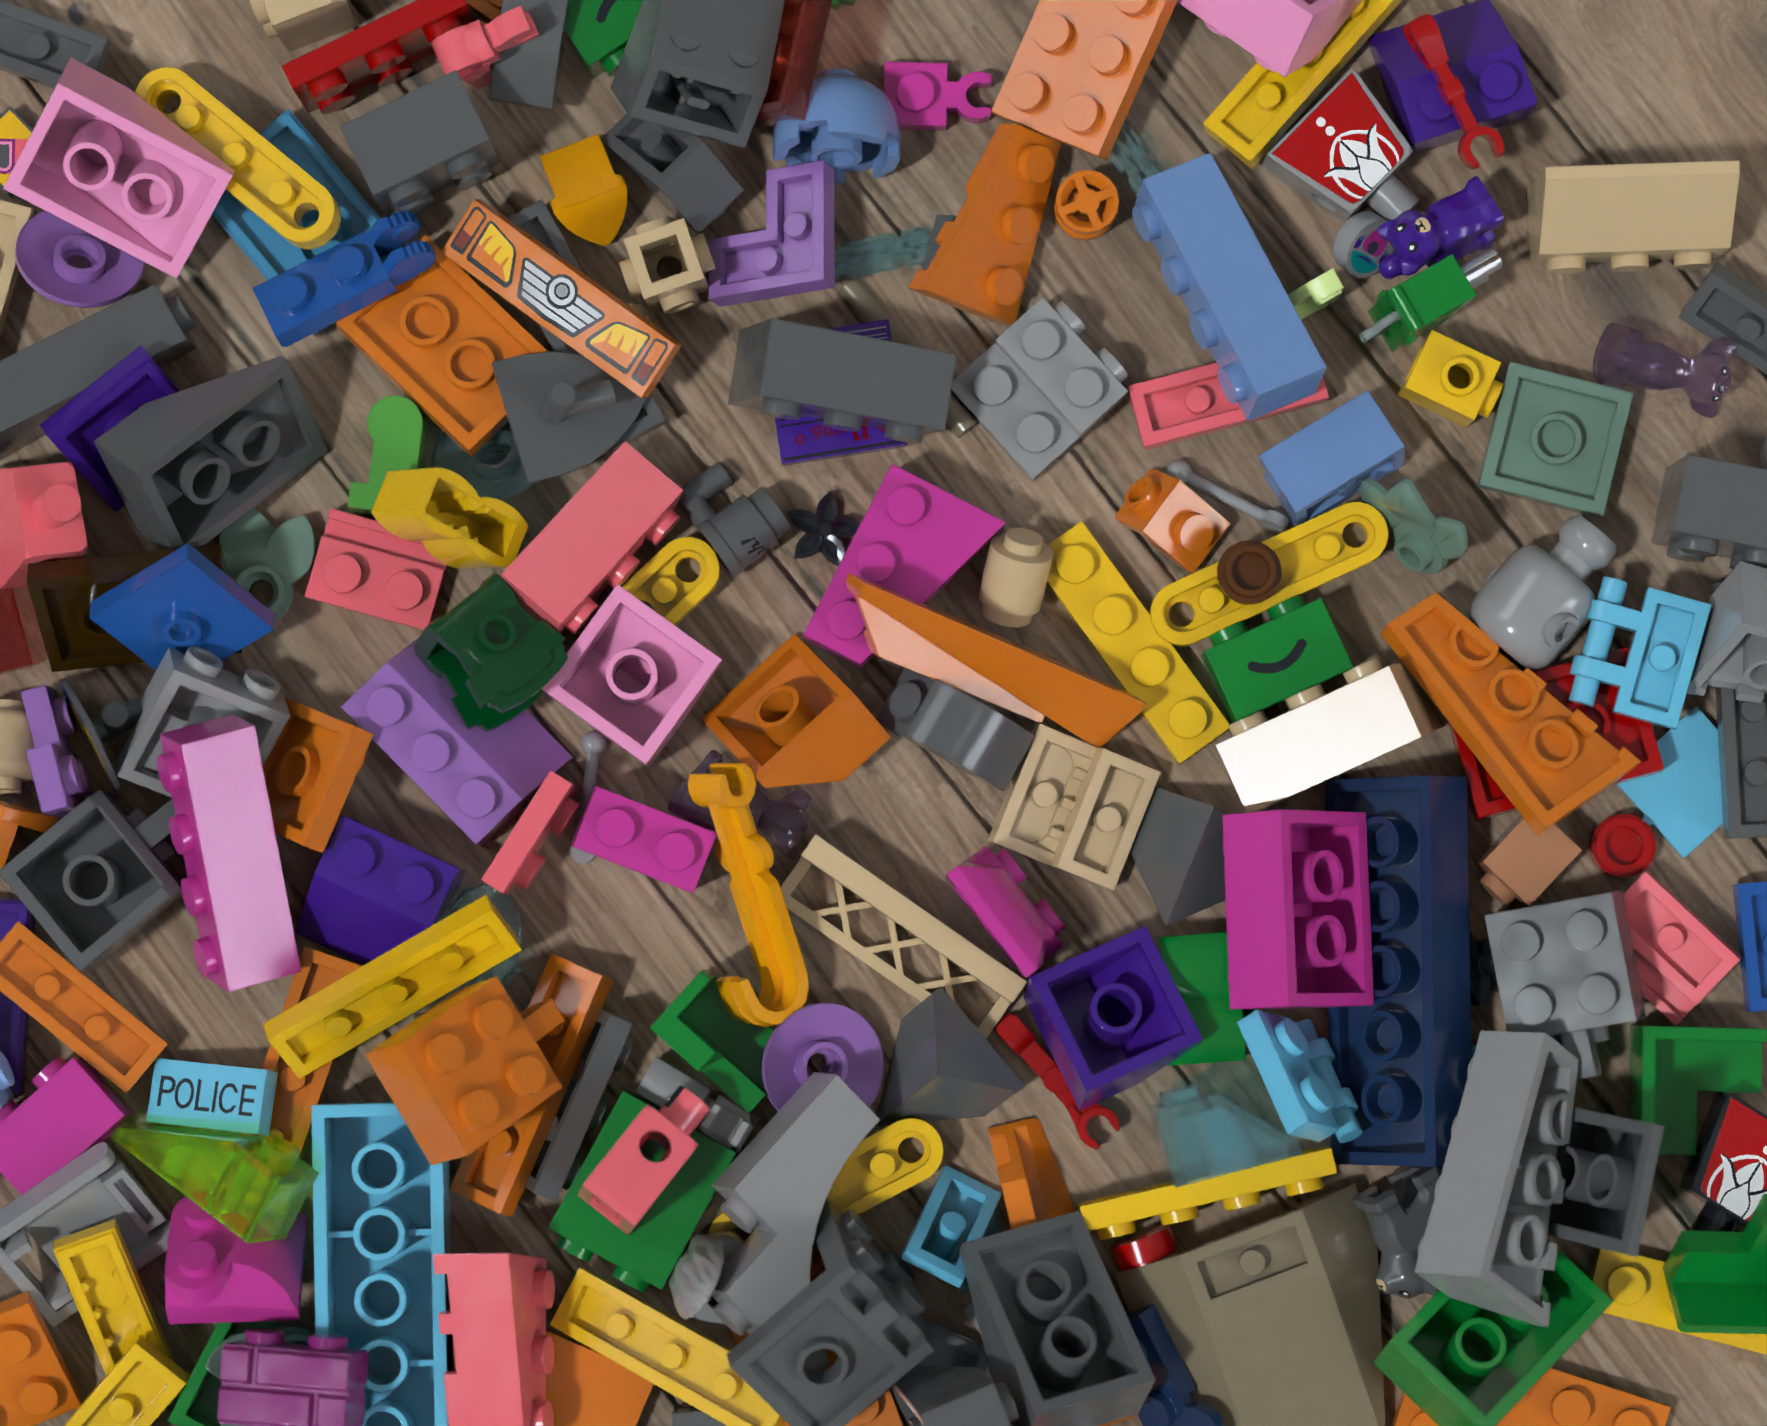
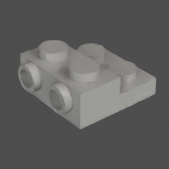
M1043 297L995 339V343L957 376L952 381L951 387L952 393L1031 482L1121 403L1128 394V390L1121 384L1128 377V373L1119 361L1105 348L1094 354L1078 336L1086 329L1078 316L1064 302L1059 301L1052 308Z
M189 646L186 653L169 647L140 700L143 712L114 764L116 776L172 798L171 792L168 793L164 789L157 769V756L163 754L160 733L229 715H235L255 725L263 766L290 718L285 695L279 692L281 689L280 684L274 678L259 670L248 669L243 677L222 669V660L214 653L202 647Z

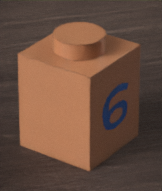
M1520 814L1474 864L1485 874L1479 880V883L1499 903L1508 907L1514 901L1519 907H1528L1577 857L1582 849L1556 825L1537 836Z

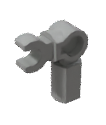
M656 1057L636 1092L663 1107L679 1085L685 1087L710 1108L709 1112L699 1123V1130L727 1148L740 1153L760 1118L752 1112L748 1114L737 1103L721 1094H718L716 1100L711 1098L709 1095L713 1089L661 1058Z

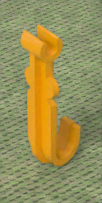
M711 763L709 767L712 774L689 775L688 791L693 802L700 807L709 808L719 838L715 842V855L720 865L730 872L731 881L729 886L752 957L760 974L761 992L758 999L748 978H740L739 976L728 975L715 980V984L726 1011L735 1020L758 1027H770L781 1024L789 1015L804 1006L809 990L807 970L779 882L769 869L774 862L773 851L767 840L758 834L748 804L755 794V775L745 763Z

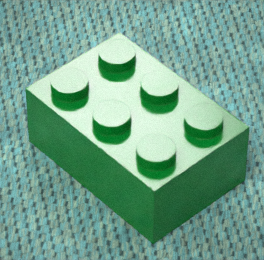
M1557 1249L1555 1271L1544 1270L1540 1301L1551 1303L1548 1327L1536 1326L1450 1298L1439 1290L1389 1341L1373 1363L1438 1426H1496L1598 1319L1613 1300Z

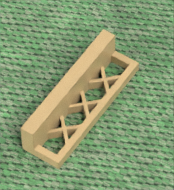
M815 834L801 854L802 857L780 887L787 909L919 1002H922L931 995L926 989L945 986L946 993L955 1002L952 985L980 981L1000 995L979 1027L973 1024L984 1038L987 1039L1007 1008L1024 988L1027 981ZM814 865L834 879L839 906L812 911L793 898L791 894L810 867ZM843 886L865 902L846 905ZM874 907L887 916L891 943L863 947L851 937L847 912ZM840 913L843 932L823 919L822 916ZM895 923L917 938L898 941ZM927 944L939 953L943 980L920 984L910 980L904 975L899 948ZM893 950L896 969L873 953ZM947 959L970 975L950 978Z

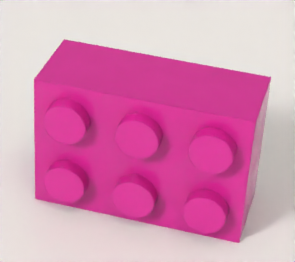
M1280 809L1222 815L1230 1009H1311L1373 1006L1374 990L1366 812Z

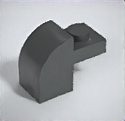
M905 667L876 718L880 725L888 731L936 754L959 770L1005 792L1035 737L1012 720L938 679L933 680Z

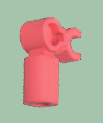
M519 6L502 13L487 24L478 19L470 24L451 29L436 37L431 44L444 75L456 70L460 79L477 89H481L491 84L493 63L501 60L499 52L524 44L540 34L530 12H524L523 7Z

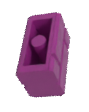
M247 1329L245 1340L226 1343L222 1349L220 1372L222 1386L219 1389L217 1419L222 1424L245 1426H362L364 1424L366 1397L364 1387L367 1382L368 1368L367 1350L347 1348L348 1337L341 1335L311 1334L308 1335V1345L285 1343L284 1331Z

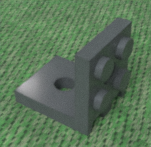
M826 1198L815 1232V1238L826 1270L727 1354L730 1367L790 1426H845L935 1350L921 1314L927 1307L917 1291L911 1286L916 1277L910 1267L895 1251L890 1250L884 1255L871 1242L875 1236L857 1212L849 1208L842 1213ZM818 1349H830L838 1354L835 1364L826 1371L812 1372L803 1366L807 1356Z

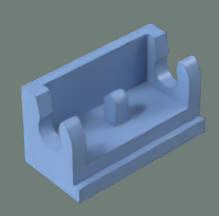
M1368 390L1260 454L1259 462L1266 471L1263 474L1265 480L1295 527L1330 511L1358 494L1361 482L1366 477L1377 482L1404 466L1405 446Z

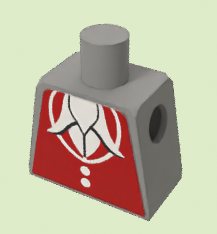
M1352 68L1271 149L1262 164L1269 173L1344 223L1354 216L1366 202L1382 218L1390 221L1402 212L1412 210L1420 201L1394 176L1413 152L1411 146L1360 76Z

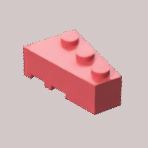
M624 441L506 568L501 577L514 592L519 602L518 605L537 622L543 619L565 638L570 632L576 635L599 608L596 602L610 586L613 589L617 584L621 586L640 563V560L635 556L645 544L650 541L657 546L677 524L680 516L674 512V509L683 493V489Z
M512 1253L433 1254L434 1273L447 1274L450 1311H441L438 1314L440 1334H453V1371H446L444 1373L448 1426H554L552 1404L550 1401H545L546 1374H550L554 1366V1343L552 1337L546 1335V1309L552 1308L555 1298V1281L552 1271L547 1270V1258Z

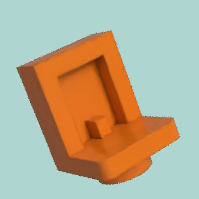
M1150 469L1144 477L1131 485L1125 494L1124 504L1115 515V519L1124 527L1140 533L1180 569L1191 574L1197 570L1231 524L1180 479L1155 469Z

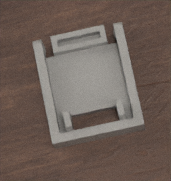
M104 1142L94 1145L0 1209V1267L23 1293L29 1290L39 1312L53 1328L78 1311L53 1252L54 1240L116 1219L136 1270H139L167 1251L170 1220H166L162 1210L120 1160H115V1154ZM29 1234L60 1269L43 1282H40L20 1259V1257L33 1249Z

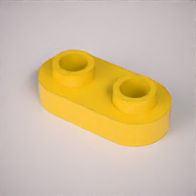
M681 537L669 542L621 587L641 602L651 605L655 612L676 626L716 588L720 577V564L716 553L706 542L694 537ZM684 560H694L700 565V575L693 582H683L677 577V567Z

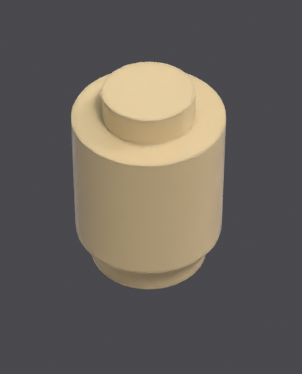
M1015 527L1008 529L1006 533L995 535L991 539L978 594L980 601L983 603L981 612L989 621L1006 627H1024L1030 624L1032 615L1040 611L1052 563L1053 550L1043 542V537L1039 533L1030 529Z

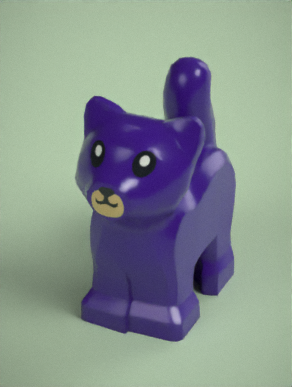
M1475 176L1468 180L1464 189L1435 202L1425 209L1424 212L1406 210L1395 219L1387 221L1378 227L1377 233L1383 239L1390 242L1395 252L1379 263L1380 274L1385 279H1393L1401 274L1410 276L1415 274L1423 265L1429 268L1453 254L1457 261L1469 253L1485 250L1493 245L1496 237L1492 230L1501 226L1504 216L1480 178Z

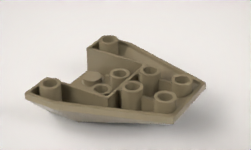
M1355 1183L1294 1205L1295 1210L1181 1253L1173 1252L1149 1264L1114 1273L1128 1312L1154 1304L1195 1385L1194 1395L1191 1397L1192 1401L1210 1405L1220 1414L1225 1426H1385L1383 1372L1373 1363L1382 1352L1380 1289L1375 1280L1379 1268L1378 1247L1372 1238L1370 1223L1365 1212L1357 1209L1352 1200L1353 1197L1359 1194Z

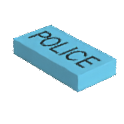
M156 1058L146 1122L269 1136L278 1072Z

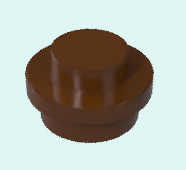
M1246 540L1235 543L1223 553L1217 566V580L1221 590L1228 598L1243 605H1255L1267 600L1277 590L1281 581L1282 570L1277 555L1270 547L1258 541Z

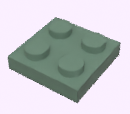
M1509 362L1506 365L1502 381L1504 385L1498 397L1476 487L1601 518L1604 515L1633 393Z

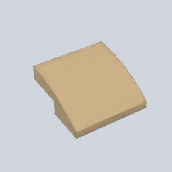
M1034 723L1030 733L1035 737L1012 777L987 841L1114 891L1161 772L1105 748L1095 747L1045 725Z

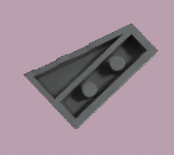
M771 318L739 331L728 405L760 409L764 415L781 419L799 420L800 416L824 419L823 426L838 430L860 432L862 425L885 428V438L908 443H922L923 434L928 435L945 431L957 354Z

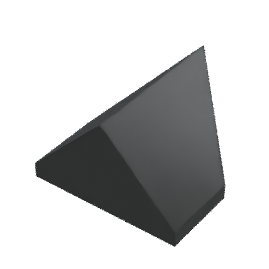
M1155 787L1130 853L1165 926L1226 900L1222 815L1229 813L1212 805Z
M940 986L901 1019L877 1114L880 1121L875 1126L890 1125L904 1118L937 1121L984 1117L1017 1092L1024 1083Z

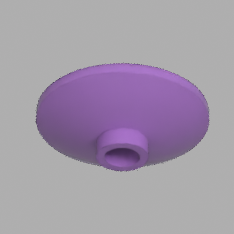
M45 210L26 222L17 237L15 258L18 269L25 281L44 297L63 305L95 308L113 304L129 295L138 285L144 267L142 260Z
M815 1003L796 1010L781 1024L777 1025L768 1039L762 1060L764 1088L777 1112L810 1077L807 1072V1063L809 1058L816 1053L822 1059V1068L819 1073L838 1075L870 1108L882 1084L884 1056L879 1038L865 1018L854 1010L842 1005Z

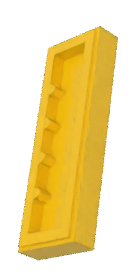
M116 1219L54 1240L53 1252L105 1374L107 1375L140 1335L175 1362ZM184 1387L175 1397L181 1395L182 1391L184 1390Z

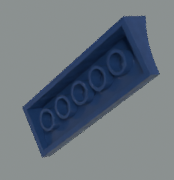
M1425 775L1325 780V811L1366 812L1374 990L1373 1006L1328 1008L1329 1044L1335 1055V1059L1331 1064L1342 1088H1349L1358 1105V1109L1354 1114L1362 1129V1134L1359 1137L1345 1143H1340L1335 1133L1330 1135V1148H1332L1335 1164L1444 1166L1451 1140L1452 1124L1458 1115L1468 1078V1065L1472 1058L1467 777Z

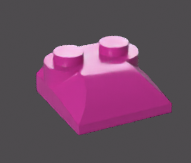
M985 845L946 874L945 878L1022 978H1027L1044 961L1064 947L1057 935L1064 931L1066 927L1043 898L1033 905L1018 884L1027 877L1004 847L996 854H993Z
M215 1191L195 1192L181 1199L175 1205L171 1214L165 1261V1308L168 1323L194 1324L299 1320L308 1230L307 1213L235 1208L234 1203L229 1197Z

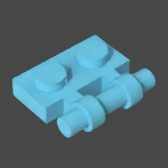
M1603 576L1597 600L1592 599L1591 608L1586 617L1591 622L1582 654L1574 655L1569 674L1575 676L1569 700L1594 707L1600 683L1618 687L1612 713L1675 730L1677 729L1712 604L1648 587L1641 610H1633L1622 606L1628 583ZM1616 628L1634 632L1625 667L1606 662Z
M1257 1009L1237 1022L1288 1135L1321 1142L1335 1133L1338 1141L1345 1143L1356 1139L1362 1134V1129L1354 1114L1358 1109L1354 1096L1349 1088H1342L1331 1064L1335 1059V1055L1326 1038H1319L1310 1019L1295 1023L1287 1017Z

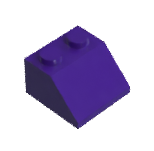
M1479 0L1433 15L1432 17L1444 41L1449 59L1447 64L1452 74L1456 75L1460 80L1466 93L1465 100L1478 125L1496 129L1526 119L1536 107L1537 101L1518 45L1490 0ZM1405 25L1371 35L1368 43L1396 126L1413 150L1411 156L1459 141L1464 133L1451 108L1447 107L1443 102L1437 89L1438 82L1432 71L1426 69L1410 48L1403 34Z
M341 815L313 875L295 933L365 965L444 919L466 870L355 819Z
M1146 925L1031 976L1023 997L1079 1111L1139 1084L1203 1041Z

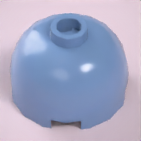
M828 69L821 72L819 77L802 83L788 93L776 116L773 132L774 161L784 159L787 161V166L825 160L834 168V184H846L845 172L864 171L873 168L874 179L881 178L895 170L900 161V128L898 117L891 102L883 91L867 80L858 78L850 70Z

